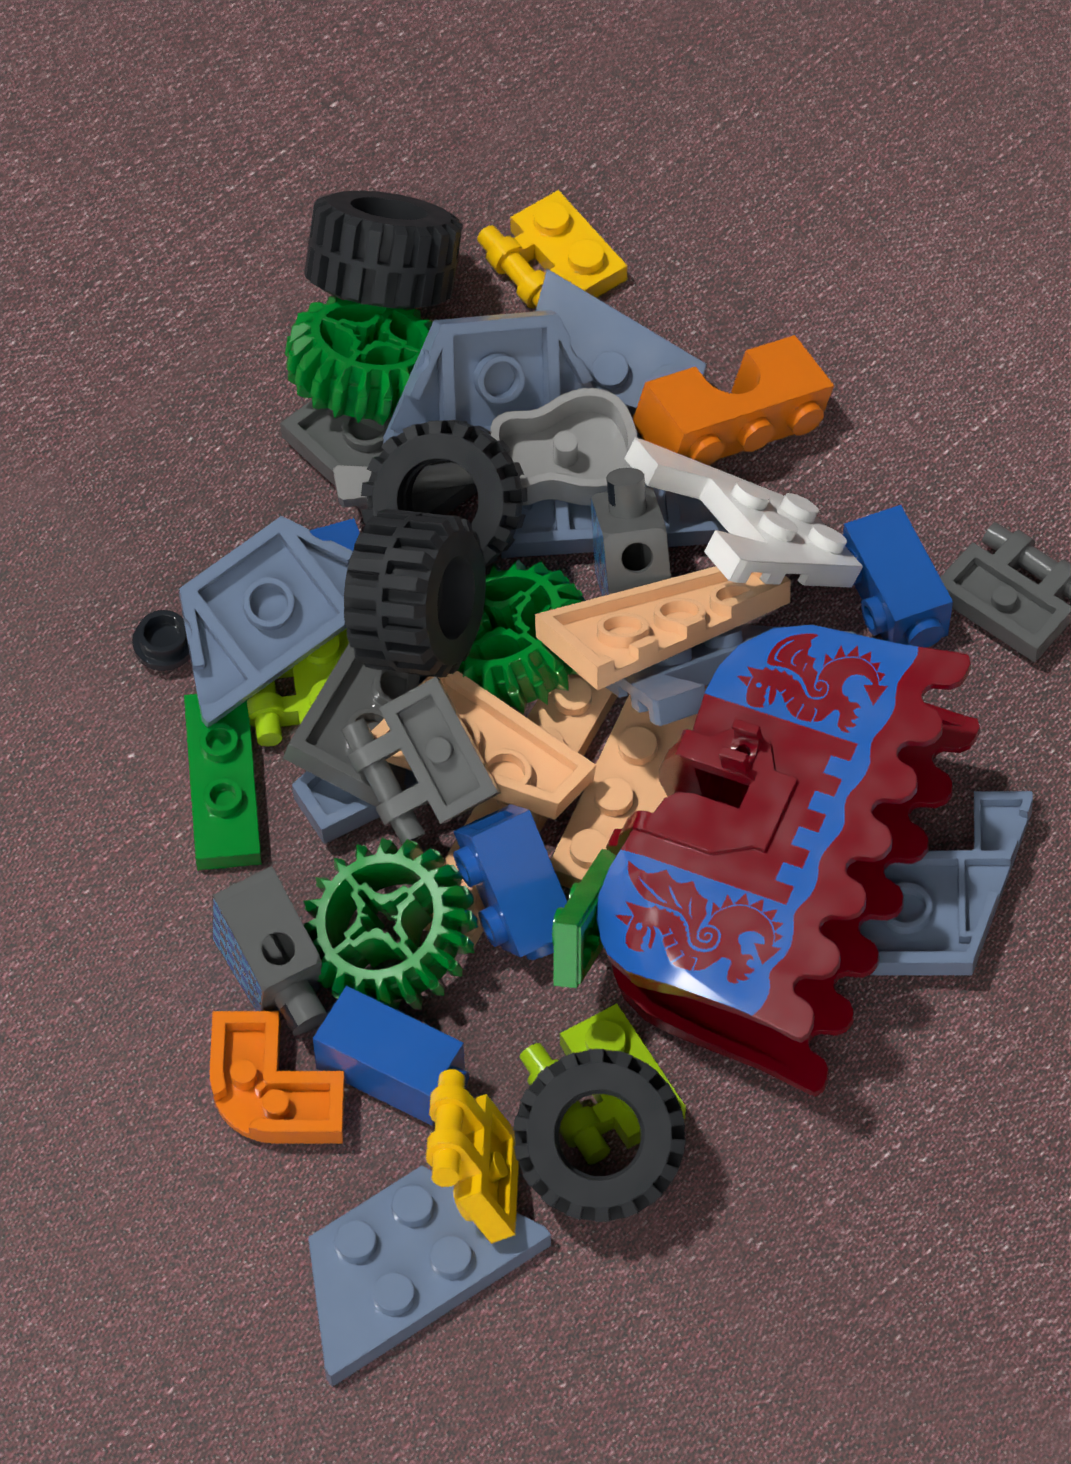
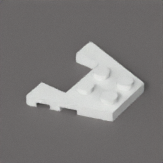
M634 438L624 459L632 468L639 469L644 473L647 486L701 500L729 532L715 530L704 551L729 581L746 583L751 573L757 572L762 573L760 580L765 584L780 585L785 574H801L797 581L804 586H853L863 566L845 547L847 543L846 538L836 530L826 526L817 516L819 509L812 502L792 493H787L785 496L643 439Z

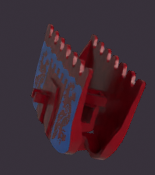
M816 625L773 628L738 645L718 666L706 688L693 730H683L679 741L668 750L659 768V782L668 797L663 799L654 813L635 811L627 818L622 829H614L606 846V849L616 855V858L608 869L598 895L596 920L600 939L609 961L612 963L613 974L624 1000L646 1022L685 1041L757 1068L816 1097L824 1092L828 1083L829 1070L825 1060L810 1050V1041L819 1034L838 1036L847 1032L853 1025L854 1010L849 1000L835 991V984L840 978L845 976L863 978L871 975L878 967L880 957L875 943L861 935L860 926L870 919L888 921L897 917L903 910L904 895L900 886L885 877V870L893 863L914 864L921 861L928 853L929 846L925 831L910 821L909 814L918 807L938 808L950 800L953 793V783L947 773L934 765V758L942 752L962 753L969 750L976 742L980 733L978 718L968 717L923 702V696L929 690H952L962 685L971 669L968 654L899 644Z

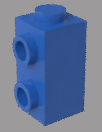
M898 505L845 523L843 527V536L847 540L845 547L863 566L853 585L862 599V615L870 633L874 636L880 634L885 641L926 648L937 643L942 637L948 636L953 600L902 506Z
M510 804L454 830V835L460 849L453 852L454 860L465 883L470 888L476 885L485 909L478 912V917L490 943L494 947L500 945L502 950L518 957L526 955L527 960L539 959L553 953L552 927L554 915L558 907L564 908L567 899L530 810Z
M348 986L345 987L313 1037L316 1069L320 1071H344L346 1084L431 1126L435 1122L429 1115L430 1095L438 1087L440 1073L449 1069L460 1071L465 1076V1089L469 1081L470 1073L465 1070L463 1042Z

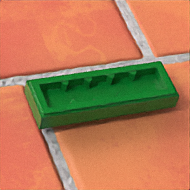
M197 694L184 695L197 871L261 865L251 725L247 700L207 728L201 719Z
M601 849L581 882L573 883L569 900L564 908L558 907L555 912L552 927V942L554 946L553 986L577 988L584 980L603 948L596 920L598 895L608 869L616 858V855L607 849Z

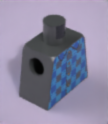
M619 468L611 471L606 477L607 492L596 493L591 497L594 568L602 596L671 578L666 526L653 488L645 487V476L639 469Z
M270 866L213 894L212 939L255 1011H280L293 1035L306 1033L320 1025L328 1015L315 993L320 989V983L317 980H319L318 977L321 975L322 962L273 867Z

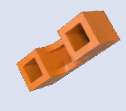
M793 335L746 350L731 390L732 393L721 391L712 386L696 366L645 382L633 422L643 440L709 466L718 459L742 451L753 452L769 442L794 434L800 436L811 432L819 426L824 417V411L834 384L798 338Z

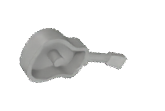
M582 388L570 391L535 410L505 412L493 420L490 430L492 432L490 435L497 441L503 440L511 449L508 454L513 462L520 463L524 475L520 476L522 488H527L528 499L527 502H523V505L553 499L577 505L591 506V497L594 494L607 492L606 477L611 471L619 468H632L624 458L634 438H637L633 419L623 401L613 393L598 388ZM448 462L429 465L417 476L412 493L473 484L474 480L463 467L456 463ZM336 465L333 468L339 505L342 507L367 505V496H361L362 482H369L371 471L367 470L365 466Z

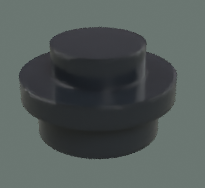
M170 610L151 612L141 620L135 629L132 638L133 650L136 658L144 666L157 671H169L181 667L190 659L184 620L178 613Z

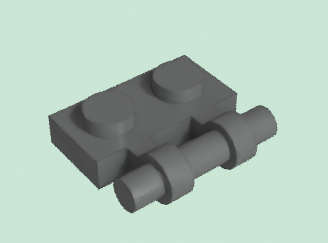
M994 522L985 532L982 543L996 552L992 555L972 542L940 578L953 600L952 608L1028 659L1036 662L1071 623V606L1063 601L1065 597L1071 600V563L1065 559L1060 562L1055 561L1035 548V540L1024 532L1017 530L1012 533L997 522ZM1022 568L1041 580L1040 584H1036L1017 570Z
M438 677L430 679L379 707L391 730L381 737L374 738L364 718L351 723L341 730L352 750L348 758L357 774L362 772L365 774L380 803L375 808L384 826L392 825L402 845L407 839L414 841L425 834L414 813L419 807L430 803L440 824H445L501 793ZM402 751L418 781V784L405 791L400 787L387 762L389 757Z

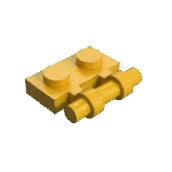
M559 190L510 217L511 232L515 236L514 238L503 236L494 225L485 227L477 236V242L487 252V262L497 273L507 274L517 286V296L530 309H536L546 275V272L542 270L535 271L530 266L528 261L534 258L546 271L549 269L596 298L627 280L626 263Z
M454 1069L445 1070L440 1073L438 1087L430 1095L429 1115L435 1122V1131L427 1138L426 1160L432 1167L431 1179L436 1185L441 1187H451L454 1185V1200L460 1214L466 1221H473L492 1244L515 1235L519 1166L514 1150L515 1131H513L511 1124L487 1094L473 1098L465 1089L464 1074Z

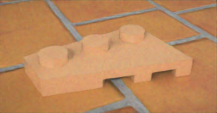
M459 671L440 678L501 792L494 796L493 799L529 809L531 812L555 820L594 780L596 764L487 690H484V688L468 677H463V674ZM428 676L421 684L429 681L434 677ZM383 719L371 732L374 738L377 739L391 730L385 719ZM402 751L387 759L388 763L411 770Z

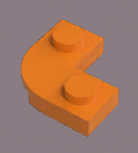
M213 1011L210 1083L215 1106L223 1120L236 1132L259 1142L275 1144H343L344 1071H279L281 1031L279 1011Z

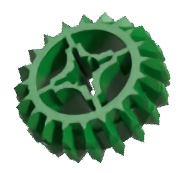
M329 296L326 304L320 302L310 303L308 311L298 313L296 322L292 326L291 336L287 337L285 356H287L288 381L297 385L298 396L312 398L313 408L315 409L329 408L333 410L334 418L346 415L354 417L358 424L362 419H372L383 426L388 418H392L433 321L421 320V313L418 309L405 310L401 308L371 306L342 300L336 296Z
M518 559L509 570L504 571L494 563L490 574L486 575L485 603L476 640L465 662L462 661L457 671L462 673L463 677H468L510 707L514 706L523 715L527 703L539 699L548 705V693L554 689L569 691L568 675H577L578 673L536 638L535 614L583 602L585 599L582 592L577 590L574 583H570V580L564 576L561 570L551 572L542 562L528 569Z
M381 838L377 852L373 855L365 845L356 844L355 862L348 865L342 858H334V868L338 874L332 880L324 877H315L316 886L323 893L321 899L304 900L306 912L315 918L303 925L322 962L321 975L317 981L324 988H332V995L337 1000L345 987L348 986L396 1010L399 1009L403 998L412 1009L421 1010L423 1002L421 993L425 990L430 989L436 996H444L445 988L439 980L446 973L451 976L463 977V968L455 960L456 955L475 953L473 942L464 935L478 928L477 917L472 911L467 910L475 903L473 894L466 886H461L463 877L454 865H445V859L435 849L429 848L423 853L422 848L416 842L407 839L398 850L391 840ZM403 885L392 893H377V891L389 886ZM357 909L355 923L347 930L350 919ZM378 911H381L389 921L393 920L396 923L393 929L401 938L400 942L397 943L388 932L384 933L382 931L385 925L378 917ZM432 922L429 934L420 947L422 931ZM389 959H398L403 961L398 965L386 969H364L369 964L373 968H375L380 963Z

